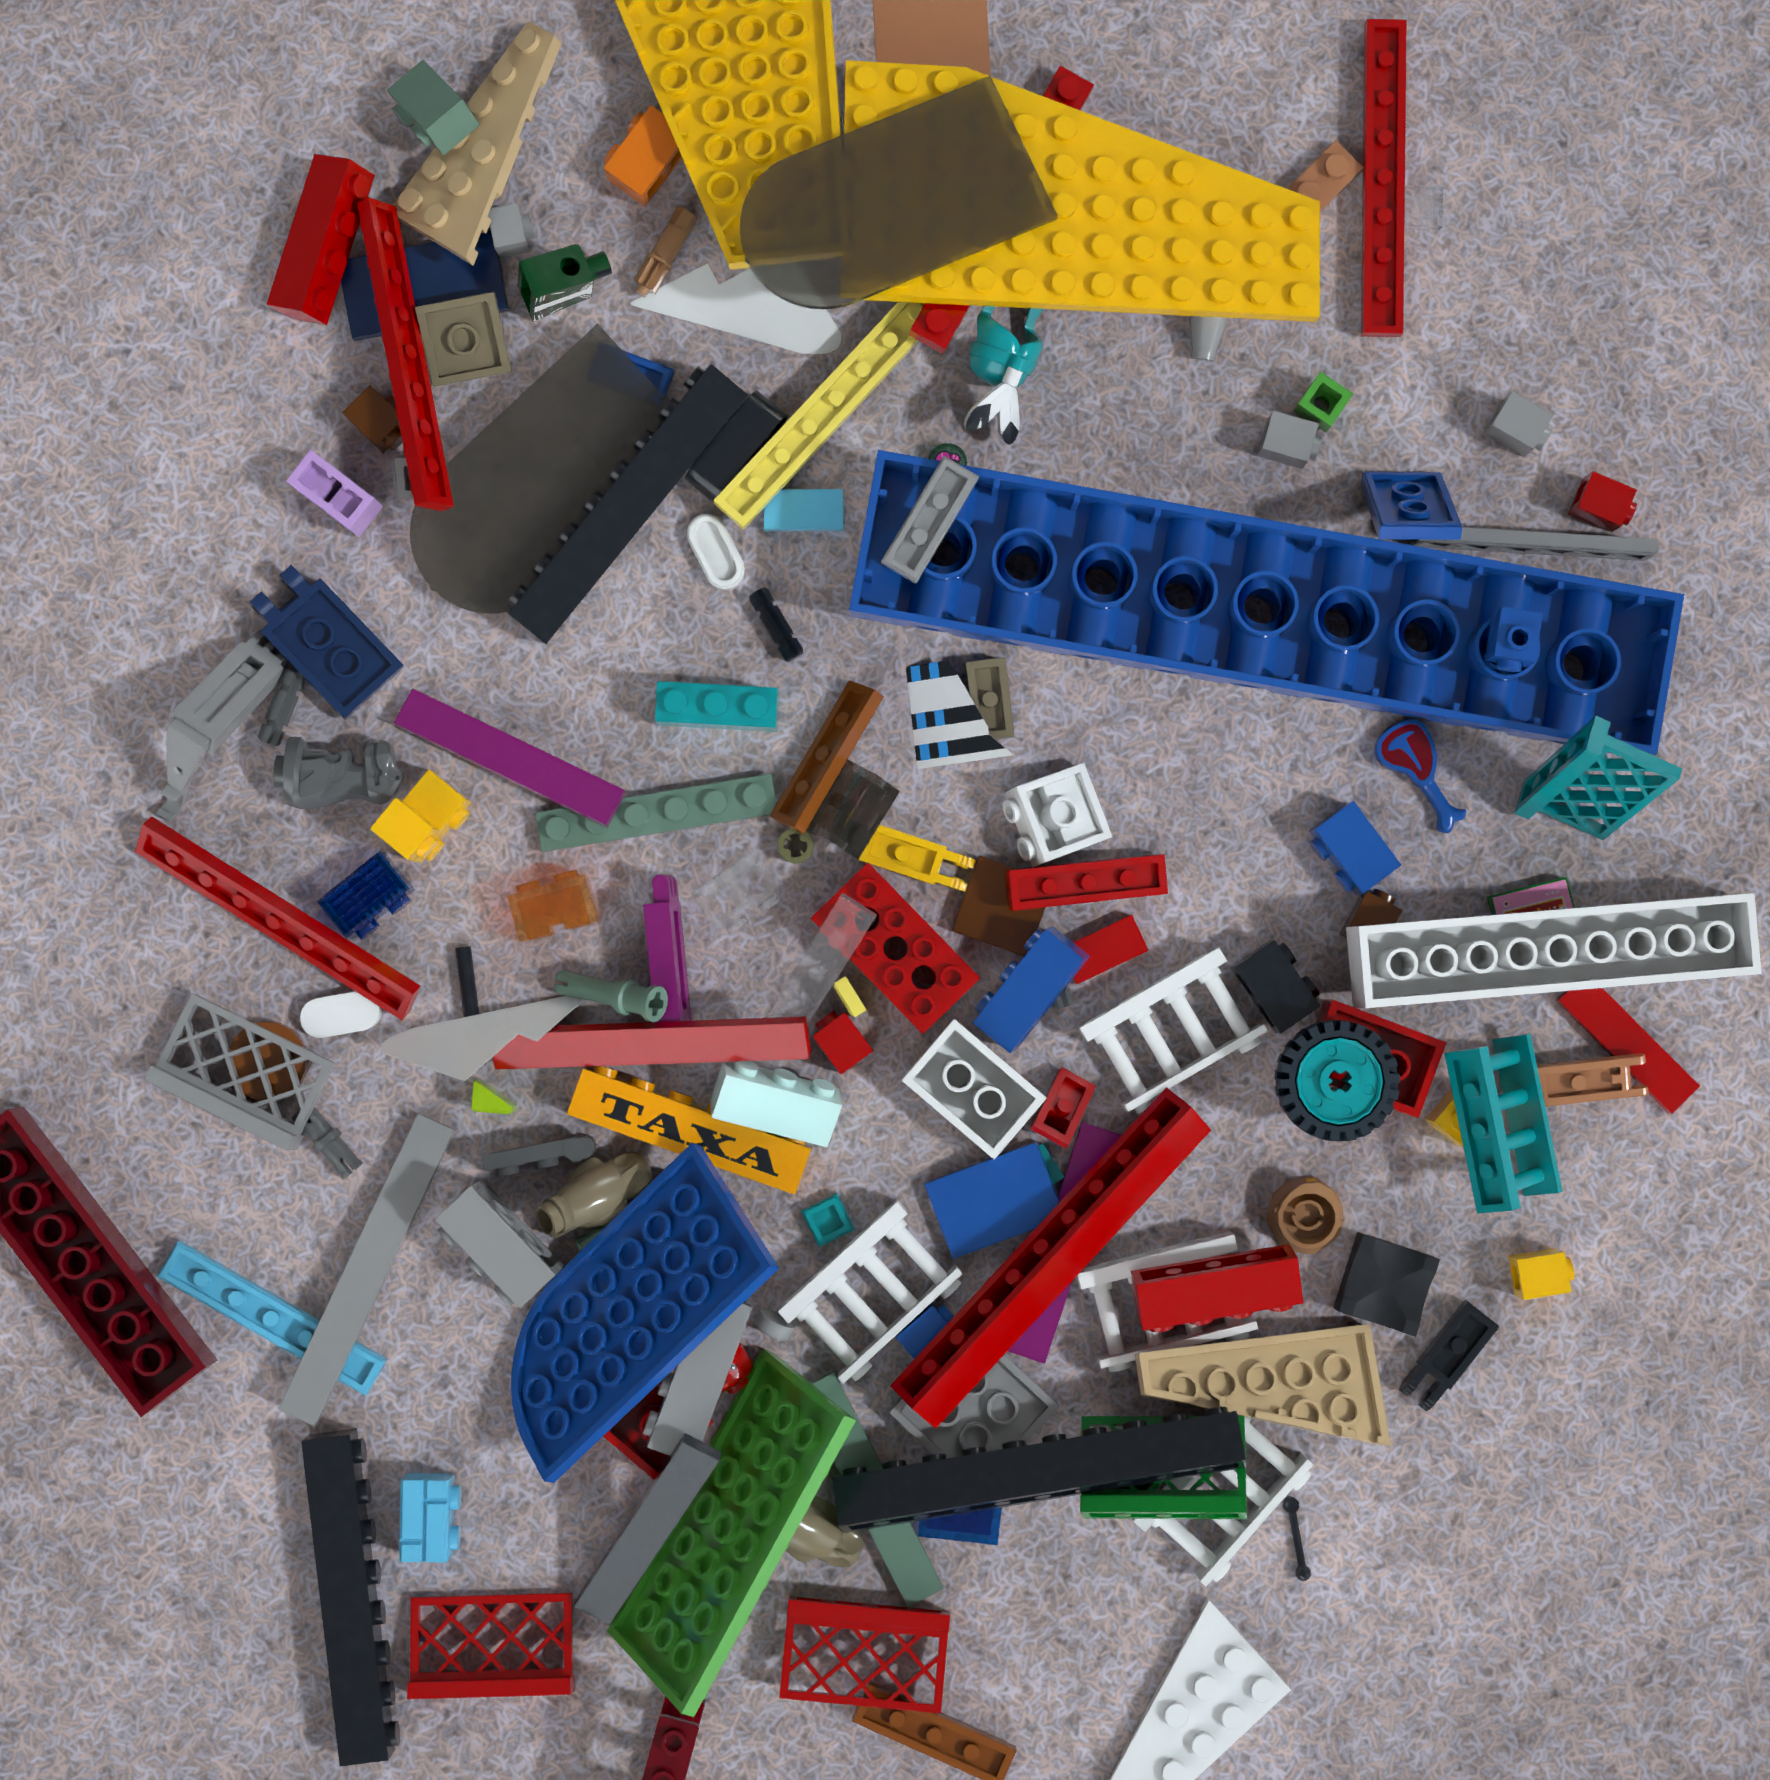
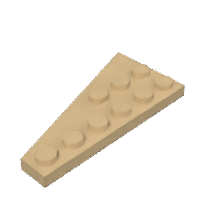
M527 21L466 104L480 125L444 156L435 147L393 203L396 206L400 222L473 266L478 256L475 246L481 233H487L491 223L488 214L493 201L501 197L523 141L519 136L524 123L531 122L536 110L532 105L538 89L546 85L561 47L560 41L554 34Z
M1370 1324L1135 1354L1142 1396L1204 1409L1227 1407L1228 1412L1237 1411L1238 1416L1385 1447L1391 1446Z

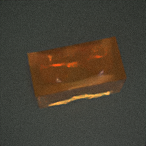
M571 870L554 875L555 883L540 887L539 881L536 880L515 886L517 893L508 895L507 899L519 942L526 943L555 935L553 927L565 924L566 930H574L601 922L589 876L585 874L579 876L577 870Z

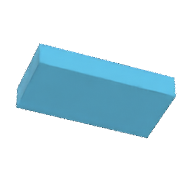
M781 489L764 508V531H843V489Z

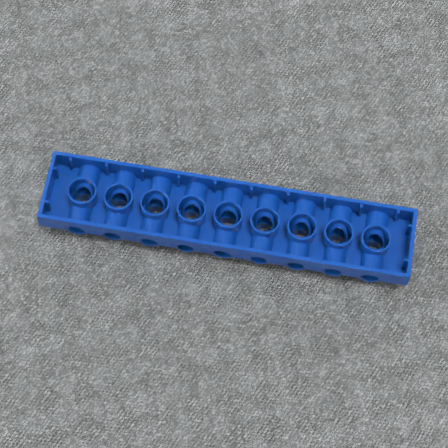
M878 450L849 607L850 617L903 627L913 626L930 631L948 632L953 636L981 641L991 640L1059 655L1070 654L1081 658L1108 661L1111 664L1137 669H1151L1164 673L1187 675L1193 679L1215 683H1230L1242 687L1266 689L1271 693L1293 697H1308L1326 702L1345 703L1349 707L1424 717L1429 719V721L1468 726L1489 731H1501L1511 736L1539 741L1546 740L1565 744L1592 718L1598 716L1611 722L1608 735L1654 756L1658 753L1685 594L966 465L961 466L978 475L979 480L942 542L952 544L957 549L959 559L949 566H939L930 561L917 584L881 564V560L940 461ZM1025 556L1035 563L1037 575L1028 581H1020L1008 574L1005 563L1012 557ZM1093 570L1108 572L1115 582V592L1108 595H1099L1092 592L1085 583V575ZM1170 584H1181L1187 587L1193 596L1192 608L1178 609L1173 607L1165 597V587ZM1259 598L1266 602L1271 610L1270 623L1260 624L1250 619L1244 608L1246 599ZM1500 607L1543 613L1536 662L1527 667H1522L1521 672L1496 669V665L1492 662L1485 661L1483 646L1486 640H1488L1492 612ZM1326 612H1337L1346 618L1349 624L1347 638L1336 637L1326 629L1324 625ZM1406 626H1415L1424 632L1427 638L1425 652L1415 651L1407 645L1404 640ZM1566 654H1571L1580 660L1583 666L1581 681L1573 679L1564 669L1563 660Z

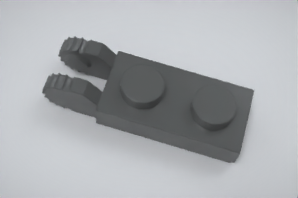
M583 1135L581 1137L576 1136L488 1153L482 1157L484 1171L495 1169L496 1177L519 1173L520 1164L534 1162L535 1169L559 1165L558 1157L565 1156L573 1162L587 1160L596 1154L598 1144H596V1140L593 1137Z

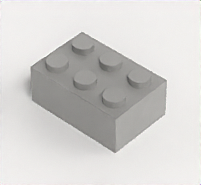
M484 1180L470 1185L435 1219L441 1226L438 1229L441 1237L452 1247L459 1245L469 1255L466 1259L468 1265L481 1277L487 1274L497 1285L494 1288L495 1293L508 1306L515 1304L519 1309L522 1308L565 1267Z

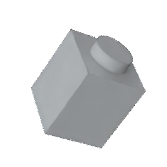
M1511 391L1502 400L1484 434L1525 457L1534 448L1540 451L1548 440L1552 429L1547 426L1553 414Z
M1273 410L1267 419L1257 456L1303 469L1309 459L1315 460L1322 442V437L1316 436L1319 423Z

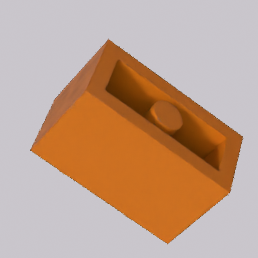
M652 105L649 106L644 114L639 112L632 119L627 129L628 136L621 145L616 143L611 147L604 158L605 166L603 167L607 180L644 207H646L682 159L664 114Z

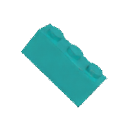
M657 681L655 722L658 726L777 732L779 711L778 688Z

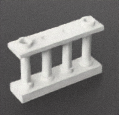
M1219 947L1211 949L1077 1027L1084 1041L1089 1042L1094 1039L1097 1044H1102L1132 1096L1121 1103L1125 1111L1129 1112L1135 1109L1137 1114H1140L1156 1099L1155 1096L1159 1095L1166 1087L1168 1089L1236 1049H1239L1240 1053L1243 1054L1262 1043L1259 1036L1268 1032L1265 1025L1257 1024L1249 1028L1219 976L1222 972L1218 966L1227 962ZM1196 979L1199 980L1200 984H1206L1236 1036L1217 1048L1213 1046L1184 996L1187 993L1184 986ZM1161 999H1164L1166 1004L1170 1003L1201 1055L1200 1058L1181 1069L1150 1017V1014L1153 1012L1149 1006ZM1127 1019L1130 1020L1131 1024L1136 1023L1167 1076L1148 1088H1145L1115 1036L1118 1033L1115 1026Z
M897 1199L778 1309V1313L788 1324L795 1317L800 1322L805 1320L846 1365L838 1372V1379L843 1384L850 1377L854 1381L860 1379L872 1367L869 1360L939 1295L946 1299L961 1285V1282L958 1280L963 1274L960 1267L955 1264L946 1273L905 1228L907 1223L903 1218L908 1214V1211ZM883 1236H886L889 1240L894 1238L935 1283L918 1299L907 1290L876 1256L877 1250L874 1245ZM855 1262L859 1267L864 1265L905 1310L888 1327L847 1284L846 1280L848 1278L844 1272ZM825 1290L830 1295L834 1292L875 1337L859 1354L849 1346L816 1309L818 1304L814 1300Z
M1227 1231L1087 1266L1076 1276L1081 1290L1088 1288L1089 1293H1094L1108 1348L1107 1353L1096 1355L1101 1369L1108 1367L1109 1372H1117L1131 1368L1133 1366L1132 1361L1135 1360V1354L1189 1347L1225 1338L1226 1342L1244 1340L1250 1337L1249 1331L1258 1329L1257 1322L1251 1316L1243 1319H1234L1227 1316L1224 1317L1225 1323L1203 1329L1201 1325L1195 1326L1186 1323L1184 1324L1186 1333L1163 1338L1162 1332L1145 1330L1147 1343L1127 1348L1123 1346L1110 1294V1289L1113 1288L1112 1282L1127 1278L1128 1283L1132 1284L1130 1273L1132 1270L1226 1255L1229 1252L1237 1251L1238 1247L1233 1233Z
M1245 1417V1441L1280 1471L1282 1475L1266 1492L1246 1474V1496L1255 1503V1506L1248 1512L1247 1519H1242L1241 1522L1236 1519H1212L1229 1534L1214 1552L1210 1551L1176 1519H1132L1144 1532L1151 1525L1154 1528L1159 1526L1200 1562L1202 1566L1197 1570L1196 1575L1206 1587L1212 1580L1218 1582L1224 1577L1231 1567L1229 1560L1292 1489L1295 1491L1299 1490L1311 1476L1309 1469L1313 1464L1303 1453H1300L1294 1461H1291L1250 1424L1251 1419ZM1234 1470L1220 1472L1238 1488L1237 1473ZM1192 1476L1170 1481L1179 1490H1189L1197 1482V1478ZM1163 1483L1157 1490L1171 1489Z

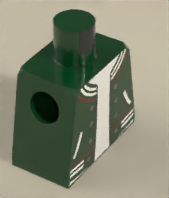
M574 244L519 261L517 287L532 322L592 297L594 280L612 274V269L604 251L584 257L579 244Z

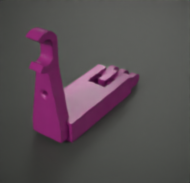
M659 874L652 880L654 903L643 904L651 986L663 987L668 996L666 1011L663 1017L656 1022L690 1021L692 1018L677 880L674 876Z

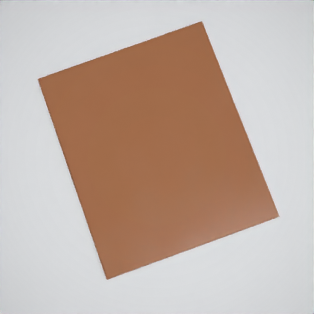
M873 0L876 62L967 67L991 76L987 0Z

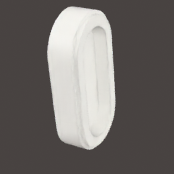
M702 514L695 517L688 526L687 538L709 583L713 587L724 591L736 588L744 579L745 566L721 519L711 514Z
M356 991L316 998L307 1002L302 1008L300 1022L304 1031L312 1037L325 1038L373 1028L381 1018L382 1008Z

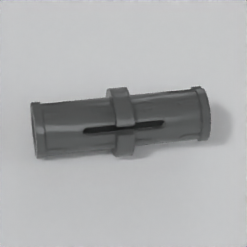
M314 1107L309 1117L311 1122L307 1121L303 1132L315 1144L312 1147L317 1154L321 1152L343 1180L353 1173L343 1162V1159L352 1170H356L363 1162L356 1157L340 1138L342 1135L337 1127L333 1129ZM299 1111L292 1116L291 1119L293 1121H296Z

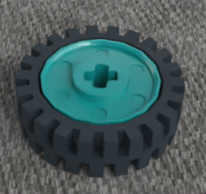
M1327 1020L1311 1024L1300 1030L1284 1046L1285 1049L1278 1057V1066L1274 1074V1079L1276 1080L1275 1092L1279 1098L1282 1110L1291 1122L1302 1131L1326 1141H1351L1372 1133L1371 1131L1379 1128L1385 1122L1386 1116L1392 1113L1394 1109L1393 1103L1398 1099L1399 1095L1397 1087L1398 1083H1400V1074L1397 1073L1396 1068L1398 1064L1396 1058L1390 1052V1047L1374 1031L1351 1021ZM1332 1072L1345 1075L1341 1079L1345 1083L1342 1089L1329 1087V1084L1332 1082L1329 1075Z

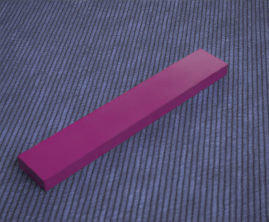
M413 688L394 721L397 727L607 828L626 794L624 789Z
M1081 1122L1064 1173L1065 1177L1062 1179L1058 1191L1060 1201L1120 1138V1134ZM1072 1282L1016 1341L1008 1352L1045 1364Z

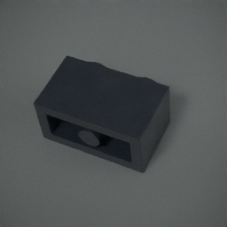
M1269 940L1230 968L1274 1032L1282 1034L1321 1007L1315 999L1320 994L1308 976L1305 975L1302 978L1293 967L1297 960L1284 942L1278 945L1275 940Z

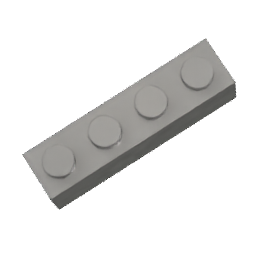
M745 1301L675 1367L673 1373H669L661 1381L657 1395L664 1397L658 1412L650 1411L642 1433L649 1436L647 1440L648 1448L670 1456L685 1433L703 1442L752 1311L751 1303Z

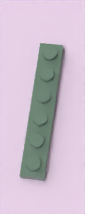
M772 774L623 798L608 828L567 808L535 813L541 851L550 852L769 816L777 801Z

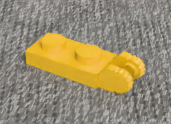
M873 822L870 823L859 857L861 862H869L873 866L931 885L937 883L961 892H966L968 886L962 879L938 874L942 861L944 859L965 869H973L976 862L972 858L946 850V846Z

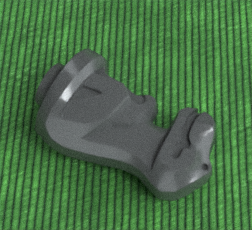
M289 737L285 746L284 756L276 755L273 778L274 786L283 788L284 800L287 805L298 809H315L348 799H363L374 804L383 805L391 801L397 793L404 779V773L398 768L392 745L387 741L379 740V742H375L374 740L367 743L363 749V764H357L352 762V752L349 749L343 748L337 753L324 749H310L302 737Z

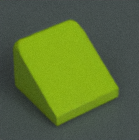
M482 1079L474 1080L471 1105L473 1112L512 1114L517 1111V1104Z

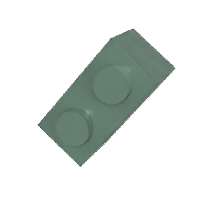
M424 60L420 61L387 89L396 103L391 109L407 128L413 123L414 126L411 130L426 148L433 144L443 156L480 125L463 99Z

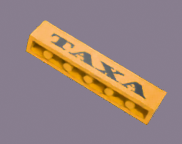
M594 1066L593 1069L588 1067L582 1069L567 1115L681 1154L691 1143L701 1145L715 1167L782 1191L796 1194L812 1146L806 1145L804 1141L714 1119L711 1117L710 1103H708L707 1109L691 1104L693 1097L682 1092L670 1090L669 1096L653 1091L656 1084L648 1080L633 1076L631 1082L616 1078L618 1070L608 1066Z

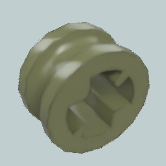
M791 828L781 834L777 844L782 858L793 864L803 863L808 860L814 848L813 840L807 831L802 834ZM791 835H800L801 842L807 843L805 853L800 850L802 855L799 857H792L791 850L784 848L786 839L791 841L789 837Z

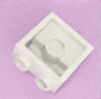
M1084 763L1017 786L1004 793L1006 798L1003 802L1004 815L1010 823L1016 824L1021 837L1017 840L1018 852L1025 861L1030 860L1032 867L1112 838L1111 831Z

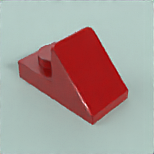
M1061 1067L1045 1096L1047 1099L1031 1119V1130L1067 1148L1096 1085Z

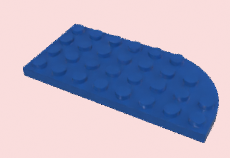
M691 1143L547 1284L535 1300L524 1321L516 1343L512 1364V1407L520 1437L544 1482H556L779 1269L774 1258L701 1145Z

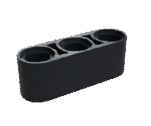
M754 391L692 464L685 475V480L714 503V499L785 424L788 415L759 391Z

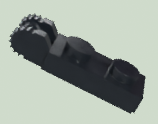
M1464 1300L1416 1361L1418 1365L1403 1380L1399 1391L1408 1396L1411 1392L1415 1391L1427 1373L1431 1374L1437 1381L1422 1395L1418 1404L1423 1410H1430L1448 1388L1452 1389L1498 1330L1499 1325L1470 1302Z

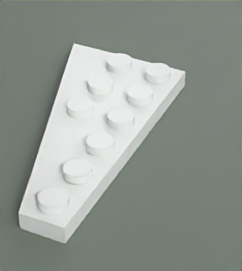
M1208 1597L1202 1605L1201 1612L1193 1627L1189 1629L1184 1638L1183 1645L1175 1660L1169 1666L1143 1713L1134 1735L1126 1744L1121 1754L1122 1757L1111 1777L1107 1780H1195L1291 1691L1283 1679Z

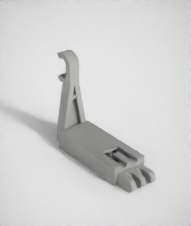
M260 630L246 643L241 641L171 713L166 733L168 784L160 793L168 799L156 813L169 822L177 817L186 803L190 782L206 754L212 755L279 684L283 667L288 661L280 653L278 655L274 654L277 649L270 642L264 647L261 646L266 638L261 634Z

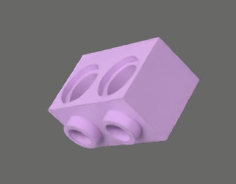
M311 449L286 480L294 489L357 537L362 535L383 508L374 497Z

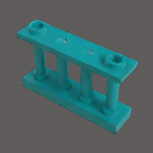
M1531 1034L1492 1039L1495 1053L1492 1055L1489 1054L1488 1046L1444 1053L1477 1214L1513 1211L1521 1208L1518 1191L1521 1189L1524 1196L1563 1192ZM1495 1070L1499 1072L1503 1092L1499 1095L1493 1074ZM1503 1110L1507 1111L1511 1131L1507 1135L1501 1113ZM1511 1150L1515 1151L1519 1170L1517 1174L1513 1172L1509 1152Z

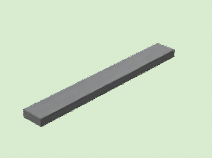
M420 1113L417 1114L278 1410L310 1425L316 1426L456 1131L455 1129Z

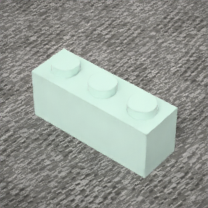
M752 1061L722 1063L710 1099L711 1117L714 1119L828 1147L842 1108V1100L839 1088L829 1081L823 1079L810 1081L798 1078L794 1073L785 1069H775L772 1071L760 1068Z

